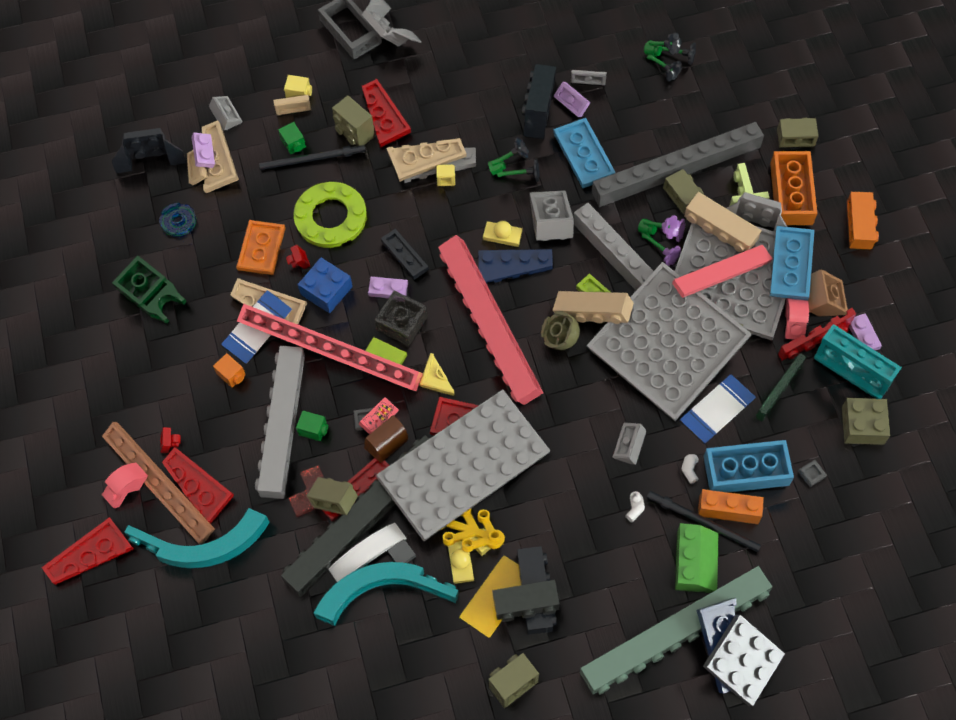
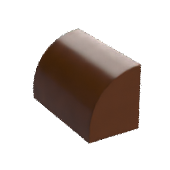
M393 415L365 438L364 449L382 463L408 441L407 431L402 423Z

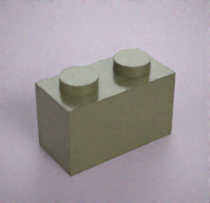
M816 118L780 119L777 128L779 147L815 146L818 139Z
M684 169L665 178L663 188L683 214H685L686 207L698 192L704 195L702 189L696 186L692 176L687 174Z
M320 477L317 478L307 494V498L314 508L343 515L348 514L358 497L352 484L349 482H339L331 478L325 479Z

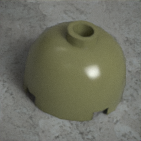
M556 311L551 317L548 316L541 330V336L545 341L544 344L555 350L571 348L577 342L580 334L579 324L576 319L563 311Z

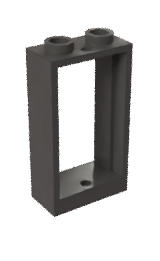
M334 0L318 9L320 21L353 59L358 58L382 43L381 36L362 16L363 12L352 0ZM345 8H348L369 32L354 42H351L330 18Z

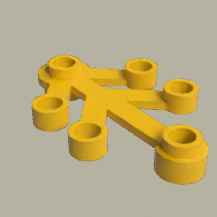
M471 509L461 515L467 524L454 520L447 525V527L461 531L460 533L445 532L443 534V543L445 545L451 546L455 542L462 541L461 548L464 552H471L473 549L485 545L489 548L497 549L505 541L504 534L499 530H495L490 522L489 511L484 509L478 512V521L483 523L486 531L478 528L471 515ZM476 536V537H479L480 539H477V540H474V541H473V540L470 539V538Z

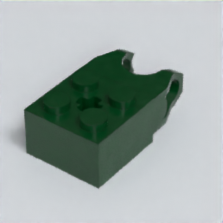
M138 255L112 282L117 291L151 318L161 320L166 324L169 320L162 313L163 305L169 301H175L183 305L186 303V300L177 292L175 286Z

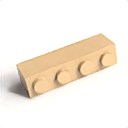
M700 192L696 194L686 207L684 217L689 222L695 223L702 227L705 232L717 236L720 241L730 244L738 252L742 253L752 249L760 237L761 229Z
M558 291L552 311H563L573 316L576 321L582 323L592 321L596 323L612 322L619 324L628 323L634 303L628 293Z

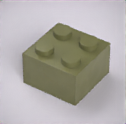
M347 95L332 107L335 129L340 135L343 134L351 145H365L375 137L372 115Z
M846 399L842 406L844 443L884 445L890 437L887 399Z
M524 653L519 656L515 654L507 661L508 665L502 669L498 667L490 674L489 689L504 708L538 683L539 673Z

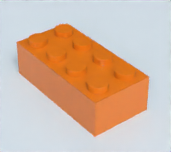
M774 151L770 163L774 201L781 202V216L786 225H813L817 216L811 151Z

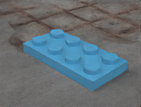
M586 118L553 130V134L582 189L593 185V181L616 173Z
M776 226L770 296L809 300L814 230Z

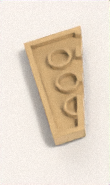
M218 120L202 127L203 134H211L215 160L213 168L205 167L206 179H204L203 184L205 193L239 180L221 124Z
M460 138L442 140L427 144V142L420 143V145L415 146L403 145L399 148L387 147V152L399 181L435 169L437 165H445L467 157Z
M237 278L230 294L232 298L241 304L253 307L268 290L292 308L285 320L299 324L307 305L306 301Z

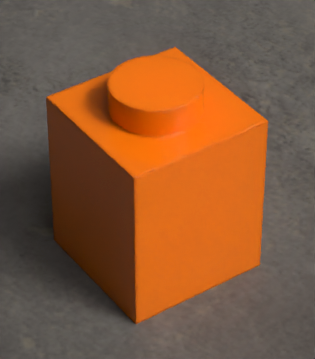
M227 353L213 365L216 374L231 388L241 383L244 376H246L243 367Z

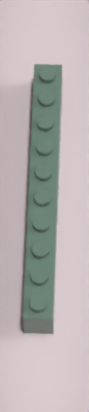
M757 566L583 666L580 669V674L591 693L595 694L598 692L600 695L609 690V685L617 682L619 684L628 678L627 675L631 672L638 673L645 669V664L648 662H658L667 651L675 652L682 647L681 643L686 640L692 642L700 636L699 633L702 632L697 609L730 598H736L737 606H735V612L738 610L743 612L752 606L751 603L758 599L760 602L770 595L769 592L772 589V585L760 567Z

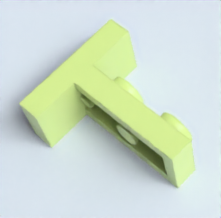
M745 163L738 164L734 172V181L739 186L738 196H732L729 206L737 203L744 192L769 199L768 191L753 193Z

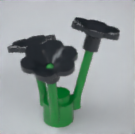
M678 33L669 34L668 40L665 41L650 40L644 47V53L648 55L647 59L655 61L667 71V81L677 78L682 70V67H680L681 62H673L671 65L665 64L657 59L656 56H659L662 51H668L671 55L680 53L683 56H688V64H691L696 53V43L694 42L691 44L690 49L683 48V50H680L681 39Z
M518 137L515 138V148L511 149V152L488 162L492 175L497 174L498 177H502L505 175L527 173V175L533 174L536 182H539L540 173L537 159H534L533 167L526 168L525 170L503 172L506 169L503 160L518 154L525 159L528 158L529 151L524 141Z

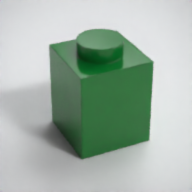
M294 122L278 129L280 139L290 155L306 147L304 137Z
M302 411L296 430L300 436L321 441L322 436H325L328 431V424L324 416Z

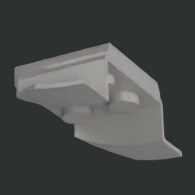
M370 0L362 16L381 37L397 46L404 44L408 39L421 43L412 31L389 27L390 22L384 16L391 8L384 0Z
M744 192L737 203L726 208L746 221L755 222L764 227H772L774 232L776 231V226L787 227L781 216V202Z

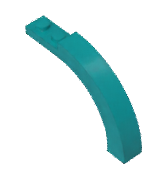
M248 508L241 521L227 534L212 542L196 546L171 544L130 525L126 528L125 534L129 537L128 541L137 546L140 543L145 545L146 549L155 553L159 561L183 568H202L223 563L241 554L260 537L268 526L269 520L266 515Z
M402 562L378 563L360 568L338 581L319 602L314 615L316 619L335 626L341 613L356 597L372 588L388 584H403L416 587L454 603L458 599L459 592L456 586L450 583H439L436 578L429 575L424 577L423 567Z

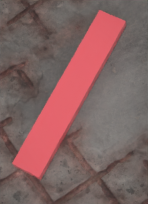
M762 244L676 278L672 284L680 296L684 298L771 263L773 258Z

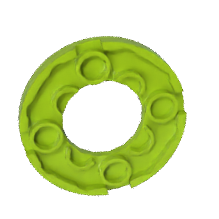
M325 182L309 188L300 196L294 208V221L301 236L307 242L323 248L339 247L349 240H354L363 230L367 218L366 206L362 196L351 186L339 182ZM328 199L340 201L348 210L345 221L334 228H323L317 225L312 217L316 205Z

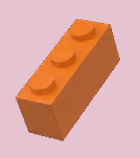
M850 192L847 199L849 246L851 249H872L875 242H878L879 233L876 231L878 218L874 213L876 210V200L873 199V192Z
M702 489L699 497L698 514L707 518L759 524L763 513L764 497Z

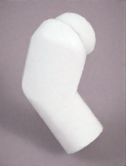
M688 454L682 464V472L690 484L699 480L693 470L696 463H698V457L695 454Z
M637 491L630 494L632 509L625 515L630 522H634L645 509L643 497Z

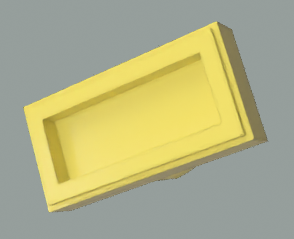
M487 221L483 240L519 247L523 228L513 227L506 221H499L497 223Z
M462 541L448 546L454 584L474 581L470 552L462 550Z

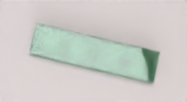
M799 354L760 407L756 415L757 419L760 421L764 420L804 364L805 355Z

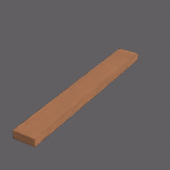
M112 422L102 437L126 464L136 462L148 475L144 484L199 544H204L215 530L214 527L119 423Z

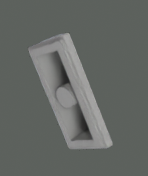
M572 70L571 83L605 85L607 72Z
M228 96L212 97L209 107L215 118L220 122L222 130L230 129L242 123Z
M623 423L613 454L614 459L636 465L646 434V429L641 424Z

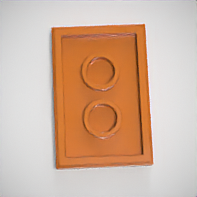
M249 220L236 266L237 270L273 275L285 232V225Z

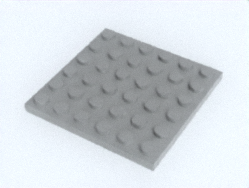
M691 223L675 272L680 276H684L741 252L736 251L730 244L720 241L712 233L705 232L699 225ZM757 227L762 231L758 241L752 248L763 244L773 258L775 232ZM773 260L771 263L699 291L735 321L743 324V327L751 334L773 340L786 298L770 296Z
M662 262L630 297L634 304L628 323L615 324L608 322L589 342L587 348L671 419L676 421L752 334L701 292H696L682 298L672 284L674 279L681 276Z

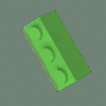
M680 523L677 531L675 590L712 593L717 590L718 533L701 525Z

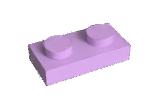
M562 82L554 94V97L577 117H582L591 103L566 82Z
M193 133L192 144L195 166L213 168L215 160L211 134Z
M371 277L368 295L370 297L406 300L408 280Z
M866 313L854 317L849 326L853 336L874 350L880 349L882 345Z

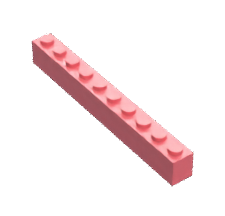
M455 235L438 247L441 252L440 258L449 267L447 271L455 279V287L464 297L462 299L463 303L467 308H470L472 312L470 316L478 324L479 334L488 343L486 348L494 355L496 359L494 363L502 371V379L505 384L510 386L512 398L515 402L518 401L525 405L543 394V391L464 240Z
M243 304L237 322L413 391H417L423 375L421 372L246 304Z

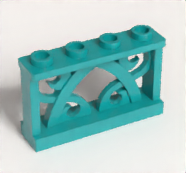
M834 324L823 337L819 349L814 356L815 360L876 399H881L902 368Z

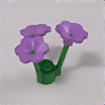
M675 215L666 218L663 223L653 222L645 218L642 219L638 226V231L643 233L642 238L647 239L663 251V254L666 256L664 262L667 266L673 265L681 254V247L676 246L671 250L664 248L651 238L650 235H654L657 232V228H661L668 239H672L674 236L676 241L680 242L685 230V219L679 221Z

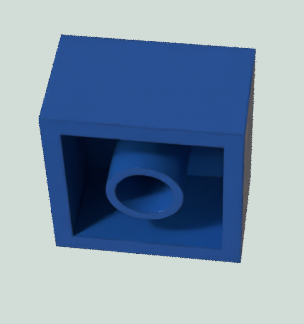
M320 258L298 283L300 295L329 314L353 287L350 275L323 258Z

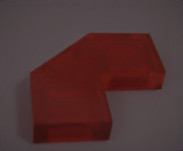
M319 465L300 473L307 490L289 497L296 517L316 509L307 498V494L318 477L324 478Z

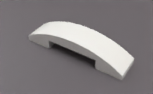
M396 523L390 524L358 543L340 557L328 570L338 582L348 574L364 567L403 539L407 540V538Z

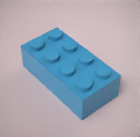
M786 440L707 448L704 454L709 489L712 491L736 492L790 486L794 478Z

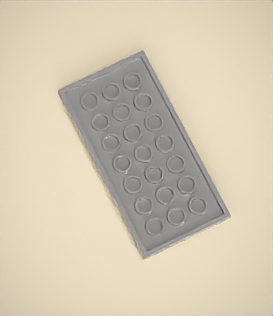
M501 390L378 473L376 477L422 540L425 541L549 454L550 449L505 391Z

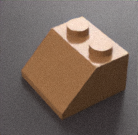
M822 269L812 273L809 300H807L809 312L817 316L846 315L848 308L842 280Z

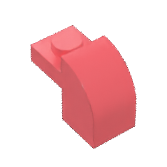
M786 298V339H796L806 334V326L809 321V304L807 300Z
M136 462L126 464L115 470L106 479L107 487L102 496L113 508L120 507L129 492L140 490L148 475Z

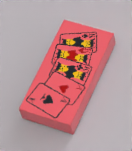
M385 397L359 422V425L371 434L391 416H395L399 409Z

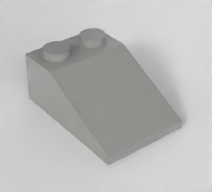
M566 191L530 193L536 240L547 241L549 239L564 240L573 238L574 219Z

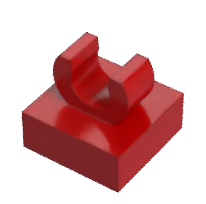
M298 245L291 247L292 255L286 257L287 263L291 264L293 268L300 266L306 269L310 267L306 252Z
M163 427L160 434V453H168L170 447H179L180 435H171V428Z

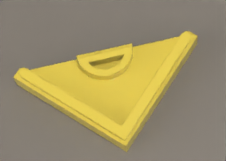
M430 353L419 383L420 387L454 396V390L448 382L446 375L436 361L434 354Z

